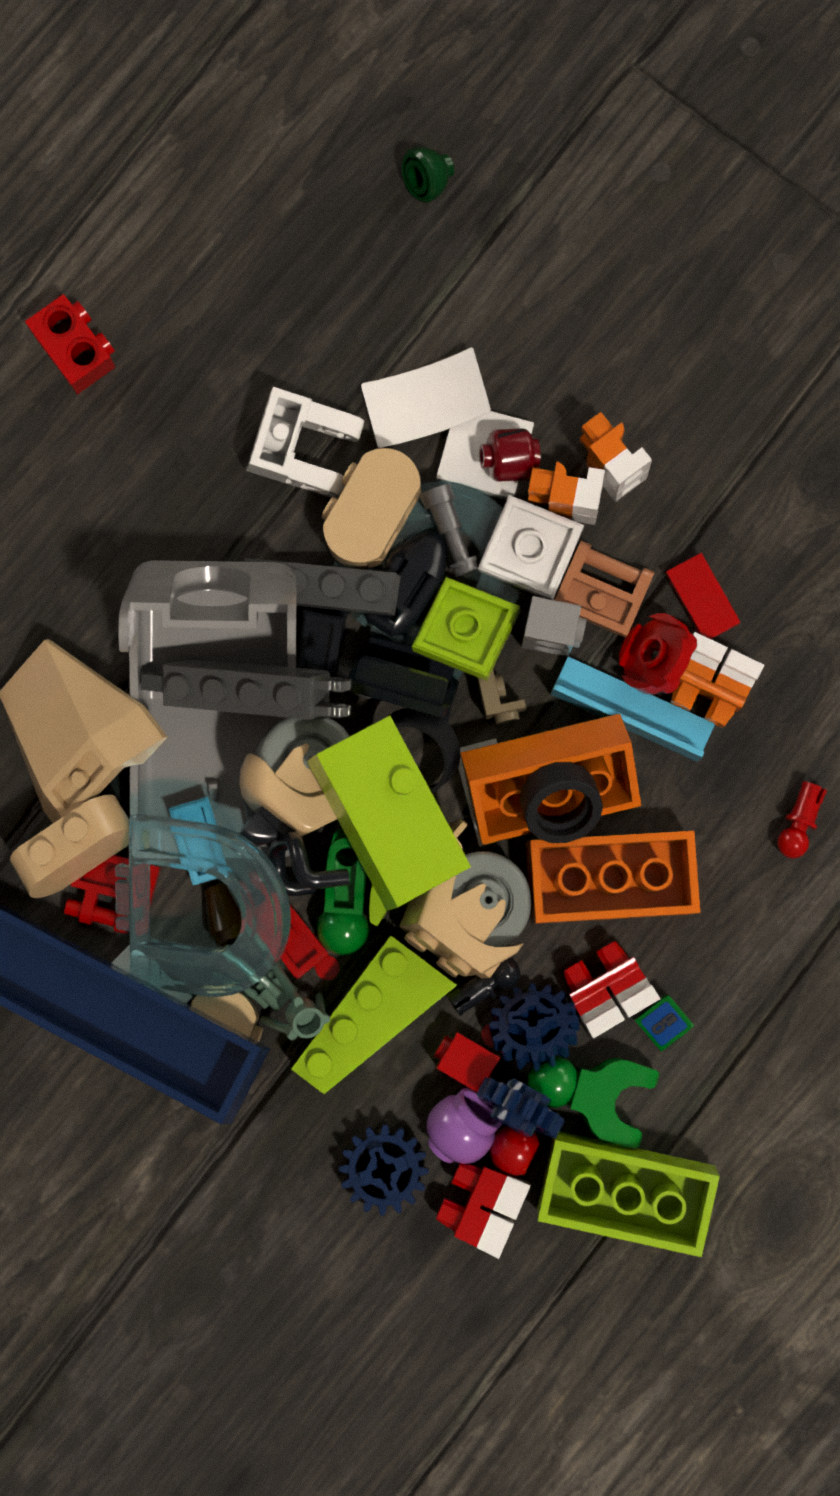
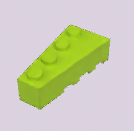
M390 936L332 1013L330 1021L324 1024L320 1033L315 1036L291 1070L325 1094L457 985Z

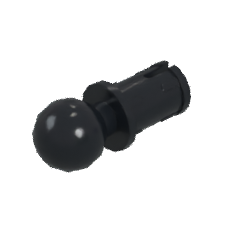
M510 957L500 963L490 978L481 979L476 976L454 991L447 993L446 996L453 1003L452 1006L457 1014L462 1016L464 1012L489 996L494 999L496 997L493 991L494 988H510L514 986L520 978L521 970L519 964Z

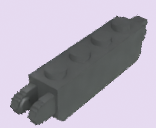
M184 659L163 664V671L153 670L149 671V673H141V690L162 692L163 706L306 720L320 716L338 718L351 715V705L329 703V691L345 692L350 690L351 679L330 677V672L326 670Z

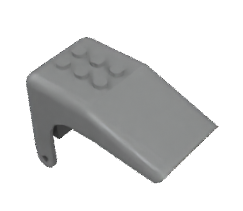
M152 560L140 564L134 571L119 612L120 652H129L130 696L145 706L168 737L143 764L130 766V822L136 830V836L130 843L133 854L138 856H183L168 808L208 796L226 856L269 857L270 847H255L243 844L236 839L237 834L247 822L239 786L240 769L247 754H256L257 747L265 733L286 717L163 706L162 692L141 690V673H149V671L153 670L163 671V664L184 659L296 668L297 581L294 572L287 565L277 562ZM289 850L286 851L285 857L290 856Z

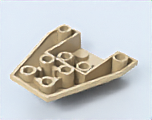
M50 639L44 640L0 690L1 702L41 806L52 823H55L84 802L96 798L124 767L143 764L168 737L143 704Z

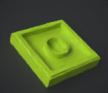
M445 577L412 645L413 652L487 681L520 613V606Z

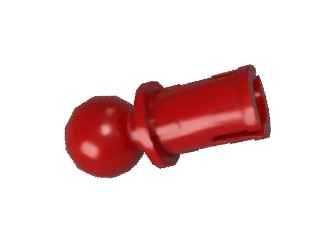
M802 782L792 812L785 817V819L792 822L791 827L784 829L778 836V849L785 857L791 859L799 858L809 849V838L806 831L807 829L816 830L817 825L814 823L824 797L827 794L826 789L810 782Z

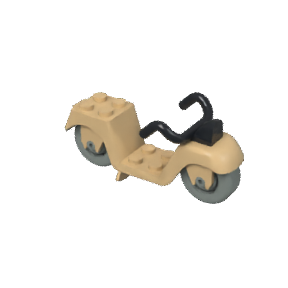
M325 716L311 720L282 719L262 737L256 754H247L240 769L239 786L242 798L254 812L239 831L236 839L243 844L256 846L271 843L269 850L270 877L276 889L287 896L324 893L325 888L349 886L350 883L347 868L313 872L309 867L307 851L301 837L337 819L307 763L317 753L350 737L341 725ZM462 819L448 823L456 839L468 825ZM287 850H289L292 868L297 880H290L287 877L285 864ZM482 851L465 854L471 868L409 901L400 924V928L407 933L404 939L411 946L421 952H425L426 949L439 958L436 964L447 974L455 978L458 974L465 977L477 975L481 979L490 978L500 963L515 955L524 944L508 945L523 931L531 913V891L522 871L508 858L496 853Z

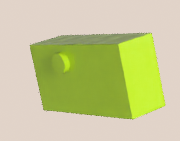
M391 716L317 753L307 761L386 911L400 907L471 868Z
M559 1131L556 1139L552 1138L537 1205V1221L702 1257L720 1175L715 1165Z

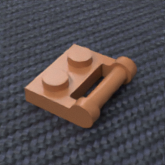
M581 540L555 601L581 606L579 617L586 618L587 622L626 638L655 572L647 568H643L641 571L590 549L591 544ZM584 563L636 585L633 593L630 594L581 573L580 571Z

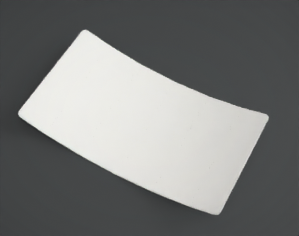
M468 348L441 361L412 371L361 384L379 448L432 435L476 419L491 411L473 348Z

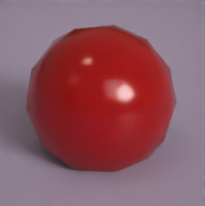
M504 1126L495 1133V1139L490 1148L489 1155L493 1165L503 1174L513 1177L525 1175L540 1142L536 1133H533L532 1137H526L510 1127Z

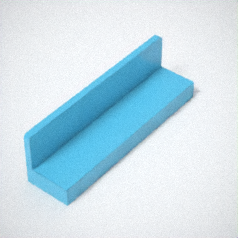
M567 657L550 694L600 718L620 714L626 730L696 762L703 757V750L715 726V723L656 696L641 693L625 682L570 657Z

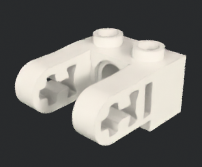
M273 387L266 403L246 471L321 495L339 498L345 488V485L341 483L343 475L294 459L295 446L302 427L343 440L358 442L364 420L355 415L313 402L310 398Z

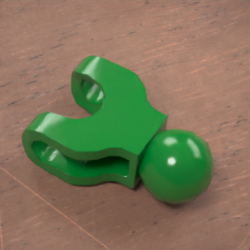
M341 826L335 831L327 856L326 871L347 868L350 883L349 886L325 888V907L323 914L319 917L317 934L320 942L328 951L338 955H346L359 950L368 937V921L363 914L367 873L357 855L348 856L340 850L347 847L354 850Z
M555 1056L556 1066L551 1067L547 1061L541 1062L539 1071H535L532 1066L528 1074L527 1085L551 1099L548 1108L566 1106L569 1109L578 1111L587 1129L599 1139L630 1148L640 1147L642 1132L620 1121L615 1112V1102L620 1092L630 1086L654 1088L660 1076L657 1070L617 1057L602 1061L591 1069L574 1067L569 1060L561 1056Z

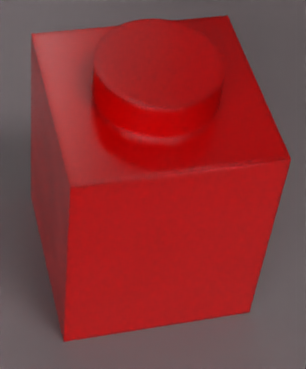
M456 1032L453 1039L445 1035L434 1054V1057L440 1060L436 1066L438 1070L478 1092L485 1077L489 1078L500 1059L495 1053L459 1032Z

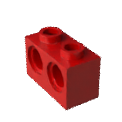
M62 294L27 319L25 323L78 395L116 368L110 357L115 350L102 332L95 336L87 326L92 319L80 302L77 300L71 304L67 297ZM63 319L72 321L71 327L67 332L63 334L53 332V327L58 321ZM87 350L95 352V357L90 364L84 366L76 364V358L81 352Z

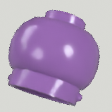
M463 1088L457 1095L443 1098L431 1110L427 1118L429 1147L437 1157L447 1163L454 1161L459 1164H471L481 1159L491 1148L495 1140V1132L502 1125L490 1116L494 1109L493 1106L483 1102L482 1099L477 1097V1092L469 1088Z

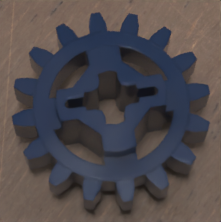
M530 983L526 993H522L518 987L513 988L514 998L509 999L502 995L500 997L502 1009H492L493 1022L489 1023V1029L495 1051H502L503 1060L506 1063L515 1057L518 1069H523L527 1062H532L534 1070L539 1071L542 1061H547L551 1067L556 1066V1055L559 1054L565 1058L569 1056L568 1045H577L576 1031L580 1030L578 1016H576L575 1005L573 1002L567 1003L566 995L563 991L553 996L551 985H546L542 992L536 991L535 984Z
M485 1077L476 1094L483 1102L493 1106L494 1109L490 1115L493 1119L526 1137H532L533 1133L537 1131L556 1139L565 1122V1119L560 1117L559 1114L548 1109L551 1101L550 1098L516 1079H509L507 1085L492 1078Z
M383 1124L380 1134H375L371 1126L366 1127L367 1138L363 1140L361 1137L354 1135L352 1141L356 1146L355 1150L347 1148L343 1150L342 1154L350 1159V1162L339 1166L340 1172L349 1173V1178L345 1179L341 1186L342 1188L353 1187L355 1191L350 1197V1201L353 1203L360 1198L365 1200L363 1209L365 1212H368L372 1205H377L380 1216H384L387 1206L392 1205L397 1213H401V1201L405 1199L413 1205L416 1199L412 1191L414 1189L424 1191L426 1187L422 1181L418 1180L419 1176L429 1174V1168L419 1166L418 1162L426 1157V1152L414 1151L413 1148L418 1139L413 1137L405 1141L403 1139L404 1128L402 1127L396 1131L395 1135L389 1134L388 1124ZM382 1142L394 1143L406 1153L395 1155L386 1151ZM368 1148L371 1158L367 1167L356 1171V1164L360 1154L364 1149ZM376 1151L379 1152L381 1159H384L386 1164L393 1163L395 1166L390 1173L391 1187H389L387 1180H384L381 1174L375 1176L373 1173L378 1166ZM412 1168L410 1181L400 1192L397 1183L401 1172ZM372 1184L383 1189L386 1197L375 1196L366 1191L362 1186Z

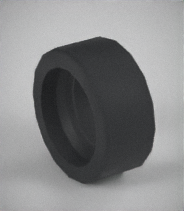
M555 762L539 768L528 777L522 786L519 799L528 829L538 839L550 843H568L582 838L593 830L601 818L603 808L593 776L584 767L571 762ZM577 790L584 793V798L579 806L569 813L560 816H547L538 813L537 808L541 802L554 792Z

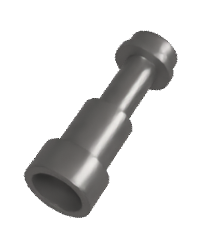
M450 483L420 494L425 510H430L439 535L444 534L455 563L449 566L454 571L455 577L478 569L476 556L469 557L459 531L462 525L453 504V500L456 498Z

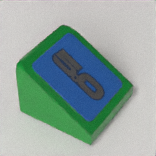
M668 994L663 995L660 1000L656 1001L634 1020L660 1052L694 1027V1024Z

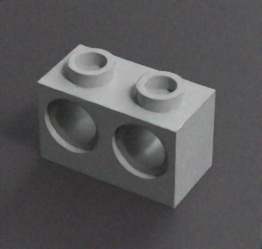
M532 596L521 648L569 657L572 648H579L583 640L587 619L579 617L581 606Z

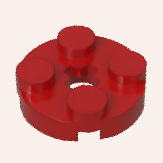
M656 613L649 616L653 619L652 621H649L644 626L638 623L628 633L619 653V665L624 667L625 676L621 675L624 682L644 694H656L661 691L669 694L679 686L680 677L688 667L692 653L697 647V639L689 632L687 626L675 617L666 613ZM654 651H659L655 659L651 658Z

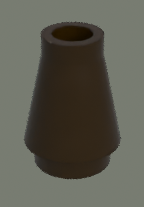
M218 884L204 890L210 939L215 940L217 947H225L226 945H233L245 940L248 937L246 929L249 925L231 896L227 884Z

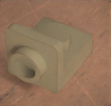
M492 670L487 681L476 677L485 719L495 718L496 724L519 720L518 713L526 710L525 699L504 704L500 703V698L506 697L502 674L494 675Z

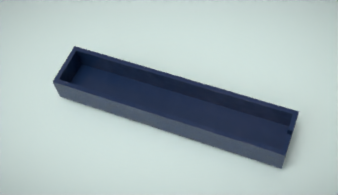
M0 904L1 1006L221 1125L233 1123L271 1048Z

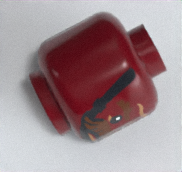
M524 428L493 430L489 434L487 444L480 445V466L482 469L488 468L491 478L497 482L528 480L531 477L532 469H539L541 452L539 440L532 438L530 432Z

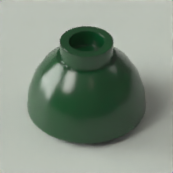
M416 147L407 150L403 156L401 166L402 177L408 191L415 199L422 203H429L437 199L445 190L449 178L454 175V164L447 154L440 155L435 150L426 147Z

